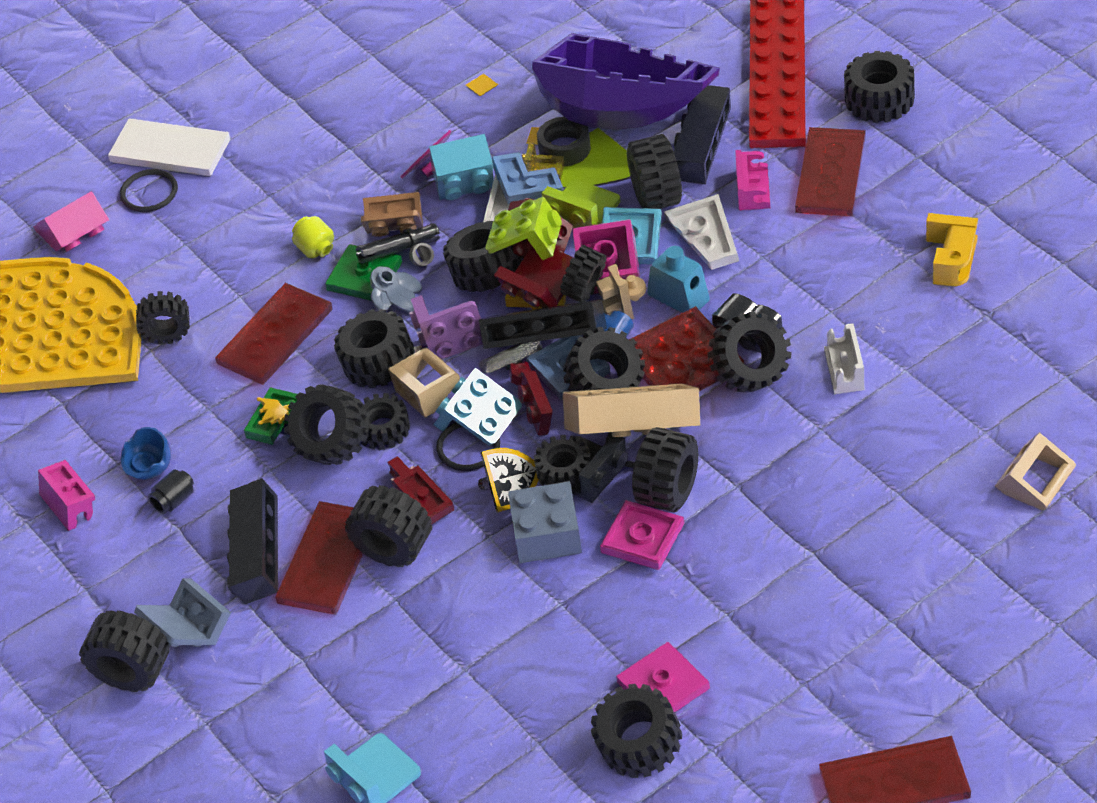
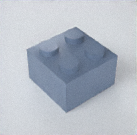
M570 481L508 491L519 563L582 553Z

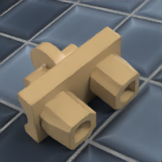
M614 264L608 267V277L596 281L598 292L603 299L604 313L610 315L613 311H621L633 320L631 300L638 301L646 293L645 281L634 275H629L627 279L620 278L618 267Z

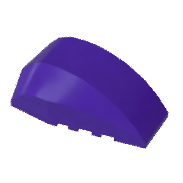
M576 33L569 34L532 61V70L539 90L554 110L570 121L588 127L612 130L644 127L668 118L690 103L719 76L720 68L689 59L684 64L676 62V56L671 54H664V58L652 55V49L642 47L639 52L632 50L631 44Z

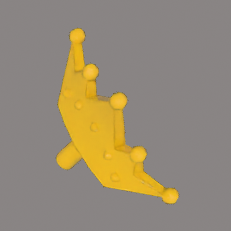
M258 397L257 401L264 405L259 411L260 413L265 412L258 425L267 422L271 424L278 422L281 424L285 419V414L289 415L288 410H291L288 408L289 404L282 406L276 399Z

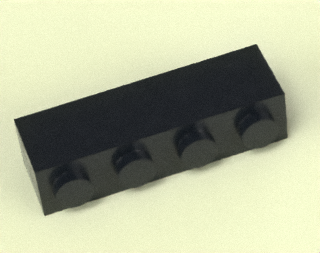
M708 85L687 104L688 112L687 114L683 113L681 119V132L676 133L674 140V154L680 179L683 182L706 184L731 110L729 87Z
M602 299L493 315L479 319L484 349L584 335L590 329L594 332L597 327H603L604 330L607 329Z
M261 478L230 490V504L227 507L230 516L229 528L227 530L229 538V552L227 553L229 577H227V586L233 595L236 594L244 604L278 593V495Z

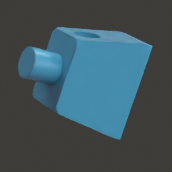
M671 246L667 248L651 264L647 291L649 296L691 318L710 300L702 266L698 262L684 256L681 247Z

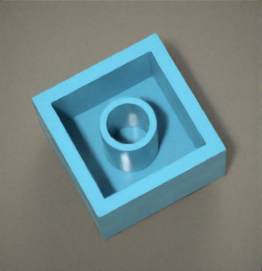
M485 134L429 146L431 168L439 200H454L463 194L472 192L481 194L492 188L494 182L493 163Z

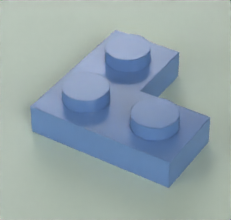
M520 152L492 156L493 169L507 204H510L511 201L523 200L524 198L536 200L542 197L541 193L547 186L563 191V186L555 167L528 172Z

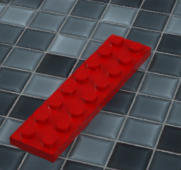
M750 0L749 148L806 147L804 0Z

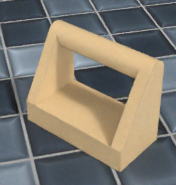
M423 348L388 368L395 391L425 418L437 410L460 379L458 373L428 348ZM429 364L442 377L424 386L416 378L424 367Z
M1039 432L1022 447L995 487L1009 497L1040 510H1046L1076 467V464ZM1036 459L1059 468L1041 494L1022 479Z

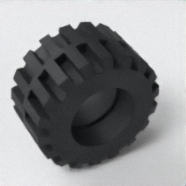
M874 51V53H863L862 57L857 56L853 59V62L848 63L846 66L847 70L844 71V94L846 107L849 111H852V115L855 117L860 116L861 120L864 121L873 120V122L879 123V121L889 122L893 118L899 119L902 117V114H907L910 111V107L913 106L915 99L914 68L910 65L908 59H902V55H894L890 51Z
M660 134L629 142L627 147L628 168L633 189L642 208L660 209L680 204L682 197L680 173L673 148L665 135Z
M493 221L479 222L465 227L449 238L443 248V255L453 282L462 291L484 292L497 288L501 283L494 275L499 267L502 266L515 272L522 262V258L513 252V245L491 254L488 253L486 244Z
M383 309L377 312L369 310L365 314H357L354 319L350 318L345 322V326L339 328V334L335 335L334 349L346 377H348L351 383H357L360 387L368 385L369 388H375L377 385H381V387L388 385L387 383L392 381L388 368L415 354L413 343L403 319L397 316L395 312L390 311L387 313Z
M748 312L725 321L721 324V327L714 331L713 335L715 338L711 339L708 344L713 349L707 355L708 359H713L714 364L710 365L711 371L717 370L719 373L716 377L719 382L727 381L725 387L729 389L737 388V392L756 391L778 381L783 376L781 373L787 371L789 364L785 361L791 359L792 352L787 351L786 347L790 346L791 343L790 339L785 340L783 337L787 333L784 327L780 329L776 327L779 323L776 319L767 320V314L760 313L756 315V312ZM741 336L752 338L760 347L761 362L757 369L744 365L738 356L737 344Z
M597 327L594 332L591 329L584 333L583 337L580 336L575 342L563 366V372L566 373L563 377L564 383L570 384L567 390L571 392L638 387L645 373L643 371L645 360L640 359L643 355L641 348H635L637 342L633 338L628 340L626 338L627 333L623 331L620 334L615 333V328L609 327L607 331H604L603 327ZM602 359L609 362L615 368L618 378L607 379L601 377L593 370L590 360Z
M316 385V388L312 386L305 388L306 394L299 392L295 396L297 399L296 403L290 402L288 408L291 409L289 415L285 414L284 421H288V426L284 427L285 434L290 435L287 441L290 446L295 447L293 451L305 459L331 465V463L335 465L342 464L343 460L349 461L354 458L352 452L359 453L362 449L359 444L361 441L366 442L368 437L364 435V430L369 429V423L364 421L368 414L366 410L361 409L363 403L359 399L354 398L355 395L329 385ZM332 409L335 415V427L331 435L322 441L318 433V424L323 414Z
M659 427L650 430L640 445L633 468L632 489L636 502L671 512H677L684 505L694 485L698 468V445L694 436Z
M381 485L379 487L371 486L363 491L344 526L348 539L365 556L378 563H383L387 566L394 565L396 567L408 566L415 561L433 527L428 512L425 508L421 507L416 499L411 498L410 495L398 489Z
M111 610L100 613L95 618L81 646L79 656L88 672L100 681L121 690L138 692V690L146 691L154 685L170 652V645L167 642L166 636L160 632V629L149 623L146 619L132 613Z
M629 684L628 689L623 690L622 686L615 689L617 693L612 696L608 693L603 697L605 703L603 705L598 703L595 711L597 715L592 716L591 724L594 727L591 729L592 737L607 765L611 769L615 768L618 774L624 776L628 772L630 778H638L639 773H643L644 777L652 776L651 771L657 769L659 773L665 769L663 764L665 762L671 764L675 759L673 752H679L681 745L678 740L682 739L681 725L669 700L658 689L655 688L652 691L650 686L642 684L641 688H638L636 684ZM643 721L652 723L650 729L642 737L634 740L621 739L625 730L631 725Z

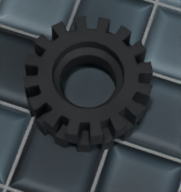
M585 245L579 247V250L574 254V258H571L569 267L565 270L566 274L562 278L563 282L560 286V293L578 302L588 301L590 294L594 293L595 286L597 287L596 281L603 275L602 271L606 265V255Z
M157 291V296L150 293L148 294V299L143 297L140 303L137 304L136 310L138 334L141 333L143 339L148 337V342L150 343L158 340L160 345H163L164 340H167L168 344L173 343V338L177 341L181 340L182 335L186 336L188 333L187 329L190 327L189 306H187L186 300L181 301V296L178 294L173 297V292L169 291L167 295H163V291ZM159 316L171 317L170 319L166 320L155 319Z
M383 393V398H379L378 394H373L374 399L372 400L369 397L364 398V404L361 409L367 411L368 417L364 418V421L369 423V429L364 430V435L368 437L366 442L361 441V444L364 446L369 444L370 449H375L376 445H378L379 450H385L384 445L389 444V447L393 448L395 447V441L399 444L402 443L403 436L407 438L408 430H410L407 408L403 400L398 401V396L395 395L390 399L389 393ZM381 418L391 419L382 425L371 424Z
M560 435V440H556L555 436L550 437V443L544 440L541 443L542 448L537 447L536 455H534L539 483L544 486L570 481L571 487L574 486L576 490L580 489L579 473L591 460L588 446L584 444L582 439L576 441V436L572 435L569 440L566 439V435ZM561 460L574 462L572 465L564 468L552 466Z

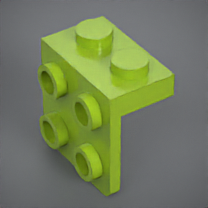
M578 179L572 180L563 191L547 186L541 193L551 208L556 210L560 217L571 223L573 228L602 224L604 207L616 208L621 202L619 194Z
M544 196L536 200H527L519 207L510 211L503 210L494 218L486 250L491 254L528 239L542 260L553 256L560 231L561 217L556 210L551 208Z

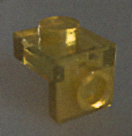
M528 143L526 154H522L527 171L555 167L561 181L565 165L564 156L536 155L535 144Z

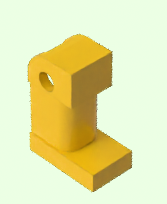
M928 213L926 220V242L944 244L943 248H936L933 261V284L960 286L968 281L978 240V235H975L978 218Z

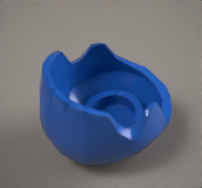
M151 427L137 429L128 441H125L121 451L123 471L138 480H149L159 476L168 468L171 460V448L167 439L158 429Z

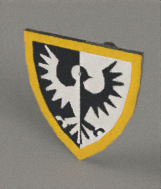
M496 448L480 452L487 477L479 479L478 486L481 490L490 489L496 513L511 509L508 491L536 487L539 479H537L535 462L531 457L518 450L509 448Z

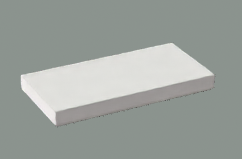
M129 118L108 157L110 162L211 177L230 141L229 132Z

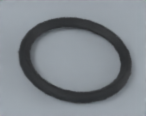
M159 169L143 170L133 174L123 183L120 189V199L131 210L138 212L155 211L163 208L174 199L177 194L178 184L174 176L169 172ZM156 174L170 180L172 184L170 195L156 205L136 206L126 198L128 186L142 176Z
M454 423L441 433L437 440L436 451L438 457L445 465L461 471H471L486 466L484 460L469 465L457 464L450 461L443 453L442 448L445 438L452 431L463 426ZM500 437L494 444L493 449L500 448Z

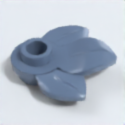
M384 266L375 268L370 275V285L373 289L371 300L378 310L383 309L387 311L393 305L408 313L414 311L411 299L415 298L414 293L422 290L420 282L415 277L406 272H394L392 269Z

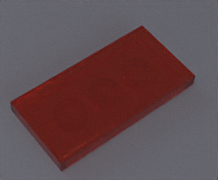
M809 127L795 203V213L853 216L866 130Z
M285 282L215 357L216 363L264 385L333 310L332 302Z
M322 501L318 502L276 594L277 604L337 615L363 555L353 545V542L348 539L344 527L354 507Z
M952 736L819 764L820 775L829 803H949L971 798V789Z

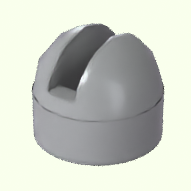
M427 243L416 244L409 252L410 261L420 267L430 264L434 258V251ZM416 249H417V252H418L420 258L423 260V262H420V260H419V258H418V256H417V254H416V252H415Z

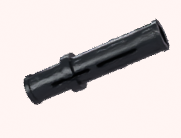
M435 223L417 229L407 228L403 230V233L356 246V256L358 261L364 264L368 261L404 250L410 251L416 244L438 241L440 239L438 235L440 232Z

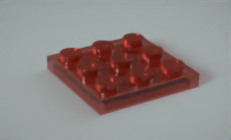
M696 306L633 337L637 342L635 348H641L643 352L640 358L645 360L643 379L649 386L684 384L699 388V391L718 382L716 377L719 373L717 370L711 371L710 365L714 363L713 359H708L707 355L713 349L708 344L711 339L715 338L713 333L716 328ZM738 354L740 360L744 364L743 358Z

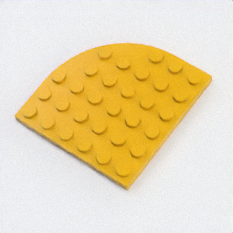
M39 257L0 261V393L138 381L142 337L141 333L138 334L136 327L137 306L129 290L120 280L104 269L90 263H85L84 265L71 263V259Z

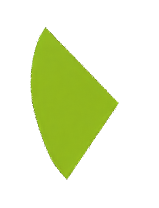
M599 128L589 132L591 150L588 156L580 163L559 167L550 165L542 160L527 169L530 172L555 167L563 187H567L574 179L596 185L630 177L627 150Z

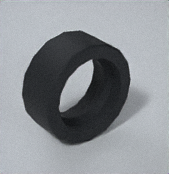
M556 117L546 121L537 132L539 156L550 165L559 167L575 165L583 161L591 150L588 126L570 121L565 117ZM565 137L577 139L576 142L563 146L550 143Z

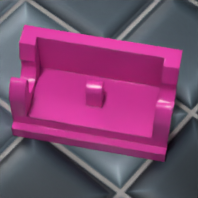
M735 150L739 210L771 208L768 164L751 162L754 159H763L764 153L761 151L741 152V150Z
M66 460L38 470L39 495L68 531L76 528V517L79 513L84 512L83 515L87 521L91 519L93 514L92 501L95 500V495Z

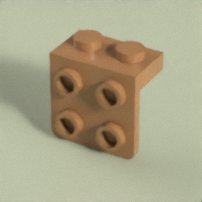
M419 192L363 198L364 216H361V223L367 234L372 233L374 237L388 235L389 231L400 230V233H403V230L407 228L417 229L423 227Z

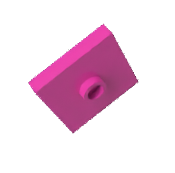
M625 500L600 545L601 553L660 570L684 525V517Z
M666 642L616 676L617 683L624 690L628 689L629 684H636L638 688H641L642 684L649 685L652 691L655 688L658 689L664 697H667L674 712L710 689L709 681L669 642Z

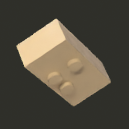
M684 384L563 392L564 429L577 434L612 432V437L631 436V430L647 435L655 427L672 428L700 425L699 388Z

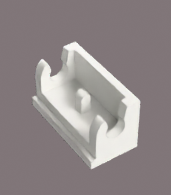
M854 324L845 325L843 330L844 336L841 338H835L833 329L827 332V346H824V352L834 394L865 390L864 365Z

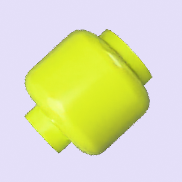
M306 216L296 222L292 229V241L306 257L311 259L318 256L325 257L333 249L334 232L326 223L316 216Z

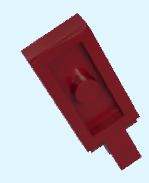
M528 362L510 364L511 383L518 386V398L521 403L525 404L529 424L534 425L538 436L548 435L553 411L536 371H531Z
M398 456L387 462L390 467L389 473L393 477L390 480L394 488L416 499L421 507L425 508L428 512L432 524L454 511L452 501L418 465L408 468Z

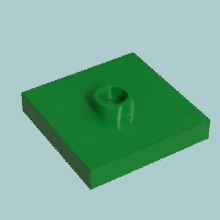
M349 244L325 283L327 291L372 301L371 293L373 289L370 285V275L373 270L384 266L397 272L402 264V258L400 255L391 254L361 264L356 256V245Z

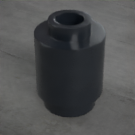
M173 469L151 488L148 500L158 512L165 514L167 511L171 512L194 492L192 486L194 484L193 479L187 472Z

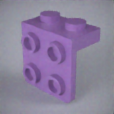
M422 295L411 299L414 311L409 312L414 328H421L420 331H417V335L422 349L428 347L440 359H444L483 345L479 325L481 317L474 301H468L429 315Z

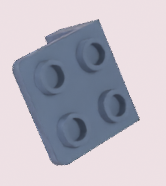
M182 578L170 605H137L134 610L136 615L146 619L149 623L160 629V632L166 636L169 645L173 647H178L179 645H191L194 647L216 645L231 614L227 608L189 578Z

